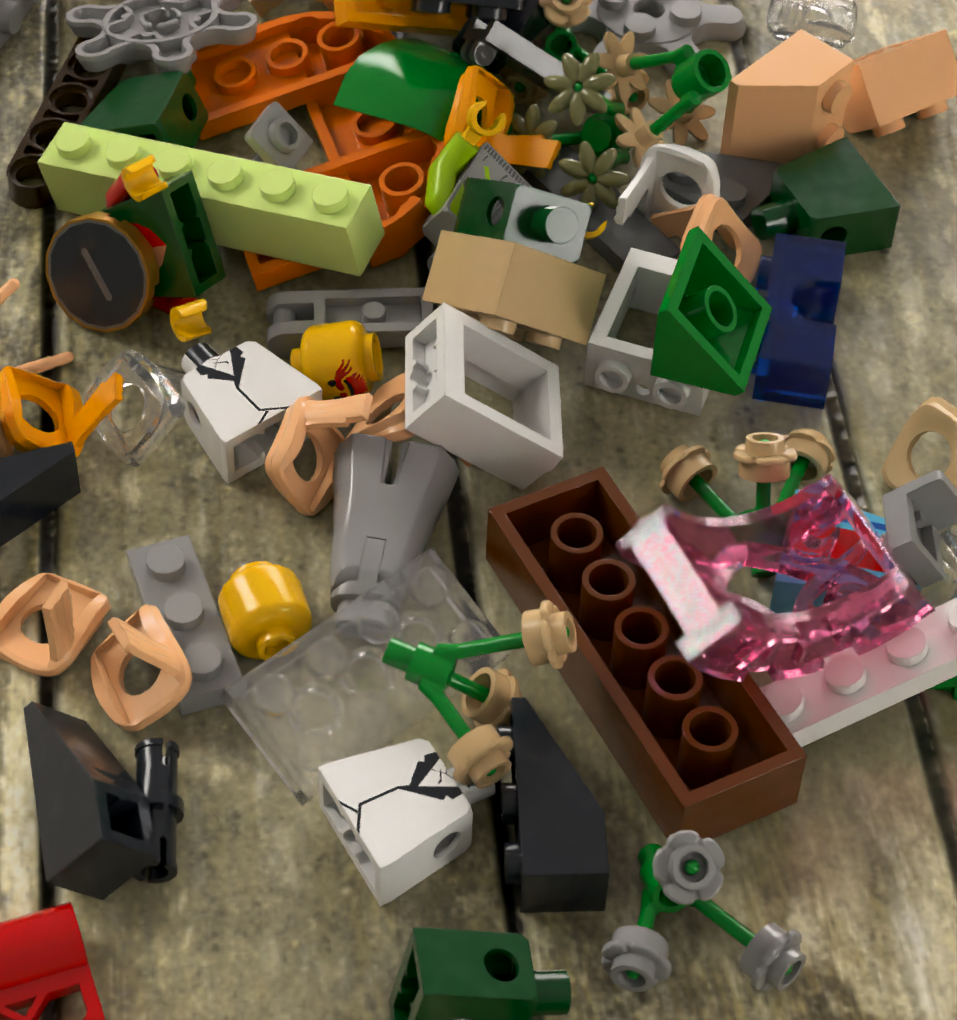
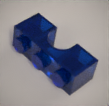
M776 233L773 255H761L756 290L767 291L766 297L763 298L772 307V311L751 374L755 375L752 399L824 410L833 363L837 325H834V319L842 283L846 242Z

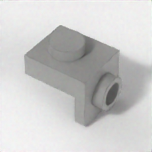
M278 102L268 105L244 136L245 141L256 152L251 160L297 170V163L314 141Z
M935 470L882 495L886 533L881 535L884 553L895 569L904 568L921 589L945 579L938 532L957 524V489L942 471Z

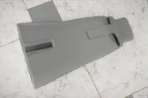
M353 433L346 440L342 441L336 449L333 464V535L329 576L330 604L336 613L332 629L336 635L354 640L380 642L385 637L387 623H391L396 619L399 609L412 587L430 537L459 475V469L455 460L442 446L414 441L402 443L395 478H391L393 441L387 440L385 437Z

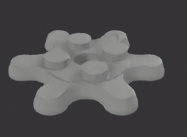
M126 0L111 6L94 4L78 6L66 14V21L76 36L92 38L80 43L75 48L76 58L82 67L89 72L104 71L117 64L153 61L161 73L173 71L187 73L191 69L192 63L197 60L196 51L205 46L216 44L244 45L250 43L255 39L258 27V18L255 14L250 12H230L239 8L242 0Z
M593 0L592 4L589 5L590 15L583 23L571 27L573 33H587L598 39L600 43L593 51L597 53H607L604 46L605 32H613L620 42L625 33L632 31L635 36L633 52L645 53L647 55L674 51L685 44H689L697 53L700 50L696 46L701 42L708 40L736 41L744 36L746 30L742 12L738 8L729 5H711L700 0ZM664 65L663 67L668 71L670 77H672L676 65Z

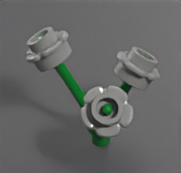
M682 830L670 835L667 838V844L663 848L659 844L653 843L644 846L639 851L637 857L641 866L639 877L644 889L641 893L640 914L637 925H627L616 929L613 932L611 941L607 942L602 948L603 957L601 965L617 986L628 991L643 992L655 986L658 980H666L670 976L672 965L667 959L669 945L662 935L652 929L657 914L660 912H677L685 906L696 908L746 947L739 962V969L752 978L751 987L755 990L764 992L775 987L782 991L790 986L798 977L806 962V956L800 952V943L802 941L800 932L796 929L786 932L776 923H770L755 934L710 900L719 892L723 885L724 877L721 874V868L725 865L723 851L712 838L702 839L693 830Z

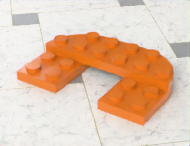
M312 11L287 15L259 24L255 39L250 43L244 45L216 44L205 46L196 51L197 60L192 63L190 70L196 78L195 90L208 112V120L200 134L201 141L254 123L263 110L273 102H278L286 111L304 105L328 162L303 171L370 184L372 186L385 232L369 261L372 268L404 256L412 246L425 236L422 226L430 214L425 205L428 169L443 150L444 141H439L424 132L399 123L333 105L345 74L358 56L378 44L397 39L388 30L336 27L334 11ZM243 251L257 292L323 269Z

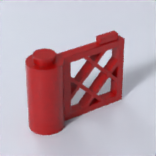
M71 902L0 922V1020H38L49 1001L77 992L81 993L86 1010L83 1020H106ZM30 1007L25 1016L15 1012Z

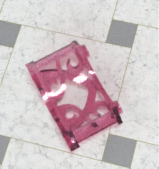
M830 474L804 487L797 494L786 500L737 516L701 517L684 513L669 504H664L653 513L640 518L633 525L632 529L615 543V547L622 557L645 569L686 633L675 644L687 663L703 673L721 679L743 681L748 672L767 671L772 680L777 681L818 672L824 668V657L838 653L851 646L857 655L860 656L890 641L935 611L923 592L916 586L862 512L854 498ZM847 519L861 539L839 558H831L830 556L840 535L839 526L828 537H816ZM868 550L886 573L880 578L856 567L865 557ZM743 567L759 568L807 581L797 596L792 612L776 614L752 599L727 592V585ZM827 591L821 606L815 607L812 602Z

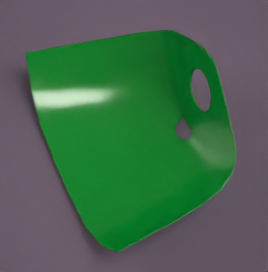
M415 37L393 39L378 44L358 56L345 74L333 105L399 123L424 132L439 141H444L445 129L460 76L465 73L468 66L474 65L464 63L458 53ZM481 110L479 111V113H478V115H477L478 125H479V122L482 120V111H481ZM511 124L507 135H510L512 131Z

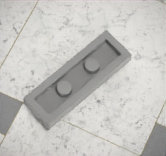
M186 535L126 551L128 567L142 606L147 604L156 606L159 609L190 665L193 679L190 690L182 701L177 704L181 716L245 699L244 679L190 536Z

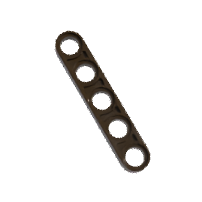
M78 37L7 167L6 175L11 200L20 207L39 209L54 203L46 182L35 186H25L20 184V182L30 177H43L37 162L46 149L40 147V145L44 142L52 141L64 122L80 125L117 86L128 65L117 64L107 70L100 71L103 74L98 77H79V74L88 71L82 67L76 58L75 48L80 43L92 38ZM71 105L85 107L84 110L74 113L59 111L61 108Z

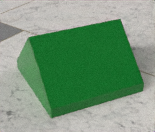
M699 226L688 231L657 314L650 375L736 396L745 392L772 307Z

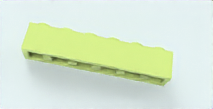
M68 122L63 123L37 162L57 210L85 215L107 207L106 192L121 174L123 168L152 154L156 160L153 166L157 170L158 178L161 181L192 170L216 245L360 277L385 234L370 184Z

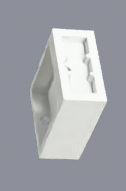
M631 247L588 341L584 385L699 416L710 390L650 375L653 349L615 339L629 307L658 314L678 261L677 259ZM640 384H641V385H645V386H647L649 389H644V388L640 387L639 385H640Z
M443 302L405 336V429L435 445L442 446L446 451L524 490L544 473L552 471L559 461L563 459L564 446L562 440L559 366L495 330L487 328L486 325ZM465 376L512 401L513 419L466 395Z

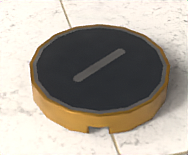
M97 211L68 221L53 234L46 251V278L53 298L68 317L87 329L107 333L129 327L151 310L156 299L152 300L155 286L159 284V266L152 246L136 226L126 220L120 222L114 217H109V213Z

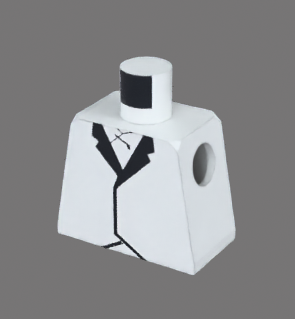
M246 341L221 355L208 343H198L191 347L182 359L181 366L186 372L181 379L184 417L227 484L265 464L266 456L278 433L286 409L294 404L299 397L309 396L314 400L322 401V388L317 383L254 341Z
M420 738L329 762L318 767L319 806L380 907L391 902L464 853L472 844L473 812L470 805L495 794V784L484 789H478L474 783L464 786L456 782L453 778L454 767L447 769L431 743Z

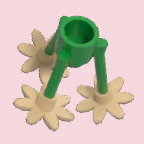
M632 31L625 33L620 42L613 32H605L604 46L607 53H598L600 56L599 67L607 69L608 71L605 73L614 75L616 81L601 91H608L615 86L617 99L622 103H627L630 87L638 91L645 90V82L639 74L641 69L670 64L676 65L672 79H668L665 83L667 99L657 96L648 99L649 106L663 114L656 121L649 120L645 123L644 117L637 107L631 109L629 118L621 113H617L614 116V122L623 132V134L616 138V144L623 149L634 148L632 160L635 167H640L642 157L652 145L667 144L661 139L663 138V132L673 128L674 144L685 145L688 132L700 141L708 139V132L699 120L713 117L716 110L712 106L702 105V103L726 89L732 79L729 65L719 52L707 48L695 53L689 44H685L670 52L651 55L640 52L634 53L635 36Z

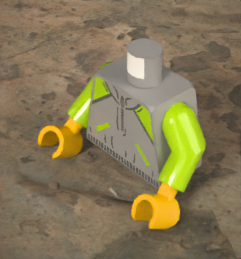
M479 101L469 107L466 114L468 127L463 133L457 131L428 169L425 205L430 214L424 222L422 230L424 235L436 247L441 230L454 231L467 177L513 182L532 187L487 141L480 147L476 145L482 136L498 134L506 123V115L501 113L489 129L485 130L478 125L477 115L488 101ZM499 201L495 203L491 214L493 226L499 222L504 210ZM607 221L593 232L586 231L584 240H592L598 237L605 230ZM435 252L427 260V267L429 271L431 269Z

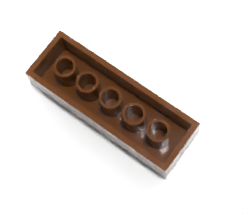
M604 467L488 509L486 560L522 615L524 611L539 609L541 602L545 600H550L553 605L558 607L560 612H570L576 628L577 649L575 652L567 653V659L563 667L557 670L666 838L678 831L693 830L702 839H714L797 803L807 759L806 753Z

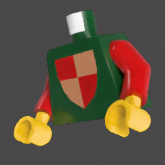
M151 154L135 163L129 164L121 170V174L106 192L107 207L99 212L109 213V217H114L120 222L126 220L133 224L152 246L159 266V284L155 286L152 300L156 299L152 307L170 314V323L174 334L181 342H187L212 333L211 327L205 323L202 316L203 312L207 310V301L205 299L197 300L195 297L227 276L192 170L161 181L158 178L157 170L153 166L156 160Z

